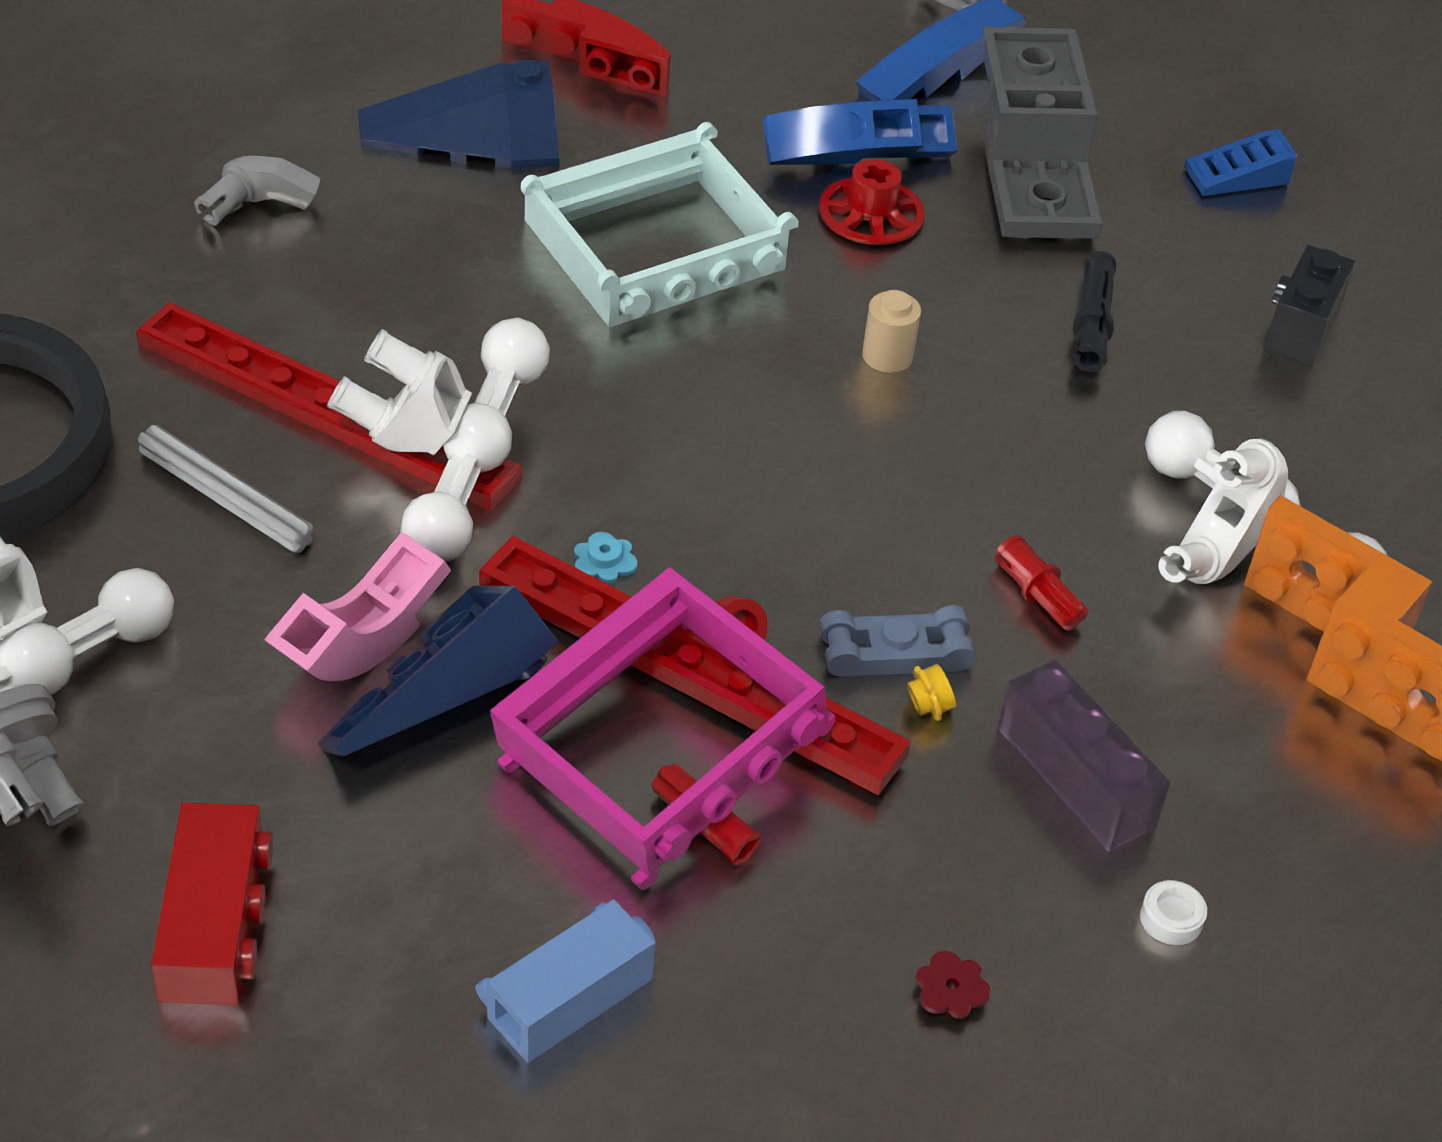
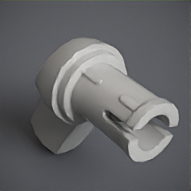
M242 156L232 159L223 166L222 178L202 196L195 199L194 207L198 214H200L215 203L216 207L203 217L207 223L214 226L218 225L242 201L259 202L275 199L305 210L314 198L321 178L283 158Z

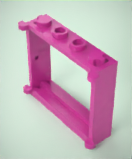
M671 567L666 569L490 710L497 744L506 752L497 760L498 765L507 773H512L522 766L640 868L631 876V881L641 890H646L655 882L659 873L658 868L667 862L668 859L675 861L681 857L689 847L691 840L711 822L718 823L726 818L733 810L737 800L756 783L763 784L771 779L779 769L781 762L800 745L807 746L811 744L818 736H824L835 723V715L826 709L825 687ZM680 625L683 629L689 628L786 704V706L643 827L540 738Z

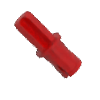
M1020 535L1012 536L998 547L996 551L999 554L994 556L995 562L1022 588V596L1027 601L1037 600L1064 630H1073L1086 619L1088 615L1087 608L1061 582L1060 569L1056 565L1047 564L1042 560Z
M672 764L670 766L665 765L658 771L657 776L651 783V787L658 797L670 805L697 781L679 765ZM732 811L722 821L718 823L711 822L700 832L736 866L747 861L757 850L761 842V834L757 830H753Z

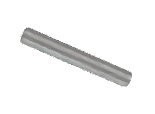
M150 425L146 432L139 434L137 441L140 443V453L290 551L300 553L306 545L312 543L314 536L311 523L159 425Z

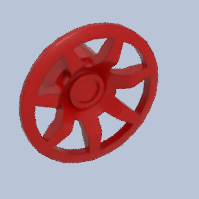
M869 159L857 163L853 168L852 177L840 180L829 186L823 192L819 201L821 218L831 230L846 239L872 245L893 244L912 237L923 225L925 210L917 195L901 185L902 175L900 170L892 163L879 159ZM842 191L847 196L844 200H831L832 197ZM913 209L915 219L912 222L900 213ZM852 210L850 215L841 224L830 214V212L845 214ZM888 219L894 228L902 231L884 235L883 220ZM863 220H868L872 235L860 234L853 230L857 229Z

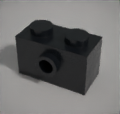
M1307 245L1292 276L1282 275L1272 299V304L1277 305L1264 348L1313 365L1341 308L1356 261L1340 256L1331 250Z

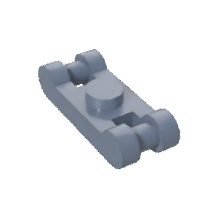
M958 605L945 606L931 614L853 617L847 611L835 610L826 613L819 621L822 640L829 644L825 652L828 671L838 677L913 674V669L916 666L926 669L935 664H938L943 672H958L971 668L977 661L974 642L966 636L970 629L967 612ZM944 641L942 644H929V642ZM858 645H866V647L859 648Z

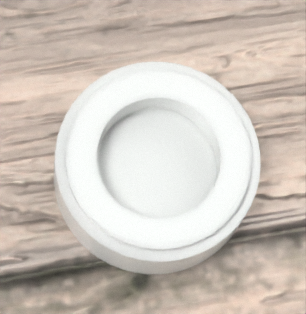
M1174 880L1154 884L1147 891L1140 910L1141 923L1146 932L1154 939L1168 945H1184L1194 941L1200 935L1207 917V905L1202 895L1192 886Z

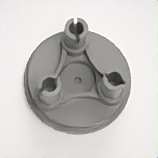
M27 684L0 692V814L6 826L20 822L21 819L18 816L20 813L23 812L24 816L28 818L39 809L44 815L47 825L53 826L70 818L79 811L78 809L84 806L83 800L78 797L55 761L59 753L48 738L58 723L57 716L53 712L55 701L46 687L41 684Z

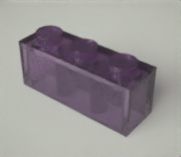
M1056 659L1008 682L997 728L1108 852L1157 827L1171 782Z

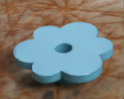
M606 532L594 533L589 537L588 543H579L574 548V556L577 559L575 568L595 578L598 577L600 581L606 584L616 582L618 575L628 576L633 574L637 569V559L631 554L632 544L624 539L616 540L611 534Z

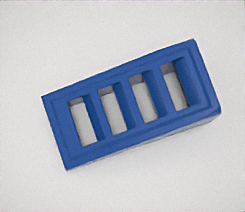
M1274 129L1186 159L1184 167L1201 194L1207 196L1289 184L1297 156L1280 129ZM1217 170L1219 175L1215 176L1212 171Z

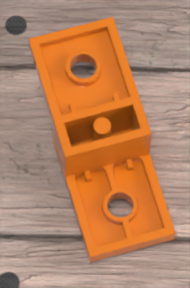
M1280 495L1268 508L1244 585L1324 632L1306 679L1308 682L1372 719L1378 725L1387 728L1422 749L1430 756L1442 761V645L1414 630L1433 581ZM1302 561L1308 562L1316 569V576L1304 567ZM1420 689L1431 693L1436 698V704L1427 700L1420 692Z

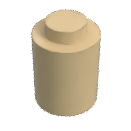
M889 290L875 295L870 300L862 350L863 359L870 367L881 372L894 373L903 371L912 364L921 315V307L916 299L903 291Z

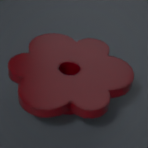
M949 951L935 953L930 960V965L919 968L915 977L917 985L922 988L920 1003L924 1009L936 1014L948 1011L951 1016L958 1019L967 1017L971 1007L985 1005L989 1001L991 989L989 984L980 978L982 969L976 961L964 960L961 962L956 954Z

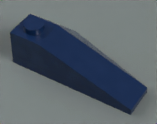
M526 59L517 62L499 63L358 110L361 147L413 155H420L427 149L450 152L451 160L467 162L469 155L495 158L496 167L510 169L560 166L555 95L548 61Z
M472 586L419 635L426 644L424 648L414 651L407 657L402 656L398 658L386 670L389 673L388 679L391 683L384 690L378 687L363 695L318 744L326 753L346 756L517 679L525 680L544 666L548 659L545 653L558 640L516 586Z

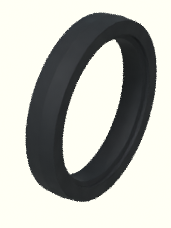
M0 313V364L20 367L44 377L65 394L74 408L69 431L54 453L29 473L0 486V537L4 541L27 533L54 519L71 507L94 483L103 468L110 446V407L97 367L77 343L45 324L23 317Z

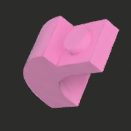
M401 532L365 577L347 594L335 601L318 604L303 593L264 640L320 680L342 681L359 676L383 662L399 649L421 626L414 615L446 578L451 569L443 559Z

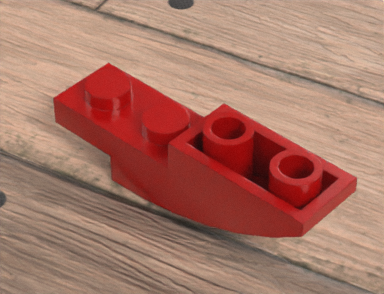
M503 0L501 2L502 41L579 62L580 75L664 98L668 95L671 54L655 39L624 19L579 0H554L552 4L538 0Z

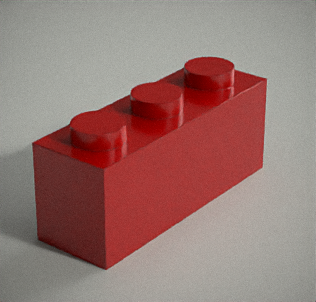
M181 802L151 963L158 1003L239 1006L243 979L254 978L257 943L256 939H249L251 924H262L265 909L264 884H258L259 871L270 870L273 856L272 832L262 831L259 805Z

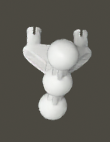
M518 317L507 319L493 325L485 334L482 341L481 359L488 374L475 403L467 404L472 393L465 389L452 359L438 351L434 353L428 351L425 354L391 336L382 329L373 340L364 361L393 375L396 379L405 383V387L394 399L389 397L385 400L344 376L327 404L328 408L336 410L370 430L369 436L372 437V441L387 450L397 452H428L434 455L443 446L449 461L435 492L424 494L411 501L402 516L400 533L403 532L445 562L461 556L471 541L473 521L466 503L479 473L500 466L510 452L513 433L505 415L517 387L539 379L548 365L550 346L544 332L534 323Z
M1171 411L1161 416L1149 428L1145 448L1149 462L1159 473L1174 479H1187L1195 475L1213 488L1180 546H1170L1163 552L1167 556L1160 558L1158 568L1166 580L1179 583L1188 579L1196 584H1208L1224 578L1257 545L1268 508L1280 495L1301 506L1298 490L1288 479V467L1285 458L1271 442L1265 439H1250L1243 442L1236 450H1229L1220 454L1214 449L1215 443L1212 429L1202 417L1187 411ZM1348 533L1387 555V552L1376 539L1361 533Z
M0 537V692L27 684H41L52 695L67 684L73 672V660L114 637L131 643H139L156 638L168 628L173 617L174 599L169 585L155 572L140 568L120 571L104 583L98 596L97 607L56 628L55 626L42 623L48 611L43 606L36 573L32 564L20 547H15L13 544L6 545Z

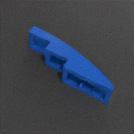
M982 0L960 9L926 28L881 60L856 81L858 91L870 101L910 99L917 92L927 98L952 75L963 80L984 61L980 43L983 27L1021 28L1026 24L1025 17L1000 0Z

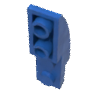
M917 99L841 103L775 113L762 118L768 165L857 164L863 158L950 157L958 151L952 106L917 105Z

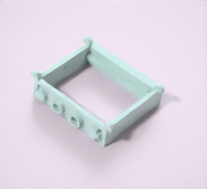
M704 122L696 130L548 175L541 177L529 175L521 182L520 190L525 195V222L609 328L784 270L786 267L789 230L798 228V219L791 212H785L779 217L775 215L711 143L709 139L717 137L718 132L710 122ZM698 181L746 237L619 278L613 270L605 268L568 221Z

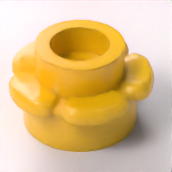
M938 664L926 669L916 666L913 669L915 680L906 684L912 703L920 716L931 712L934 720L940 721L942 720V713L956 707V700L949 681Z

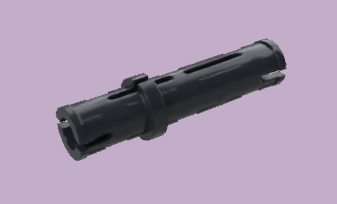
M1104 251L1093 252L1089 254V260L1086 258L1084 261L1080 312L1076 314L1073 322V333L1076 337L1073 361L1080 370L1086 372L1099 371L1102 369V364L1105 365L1107 363V342L1114 333V319L1110 312L1116 260L1110 253Z

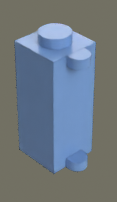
M613 899L607 904L604 902L591 909L590 915L493 978H484L475 984V989L479 998L487 1007L488 1020L520 1056L529 1063L653 979L656 941L652 931L640 917H631Z

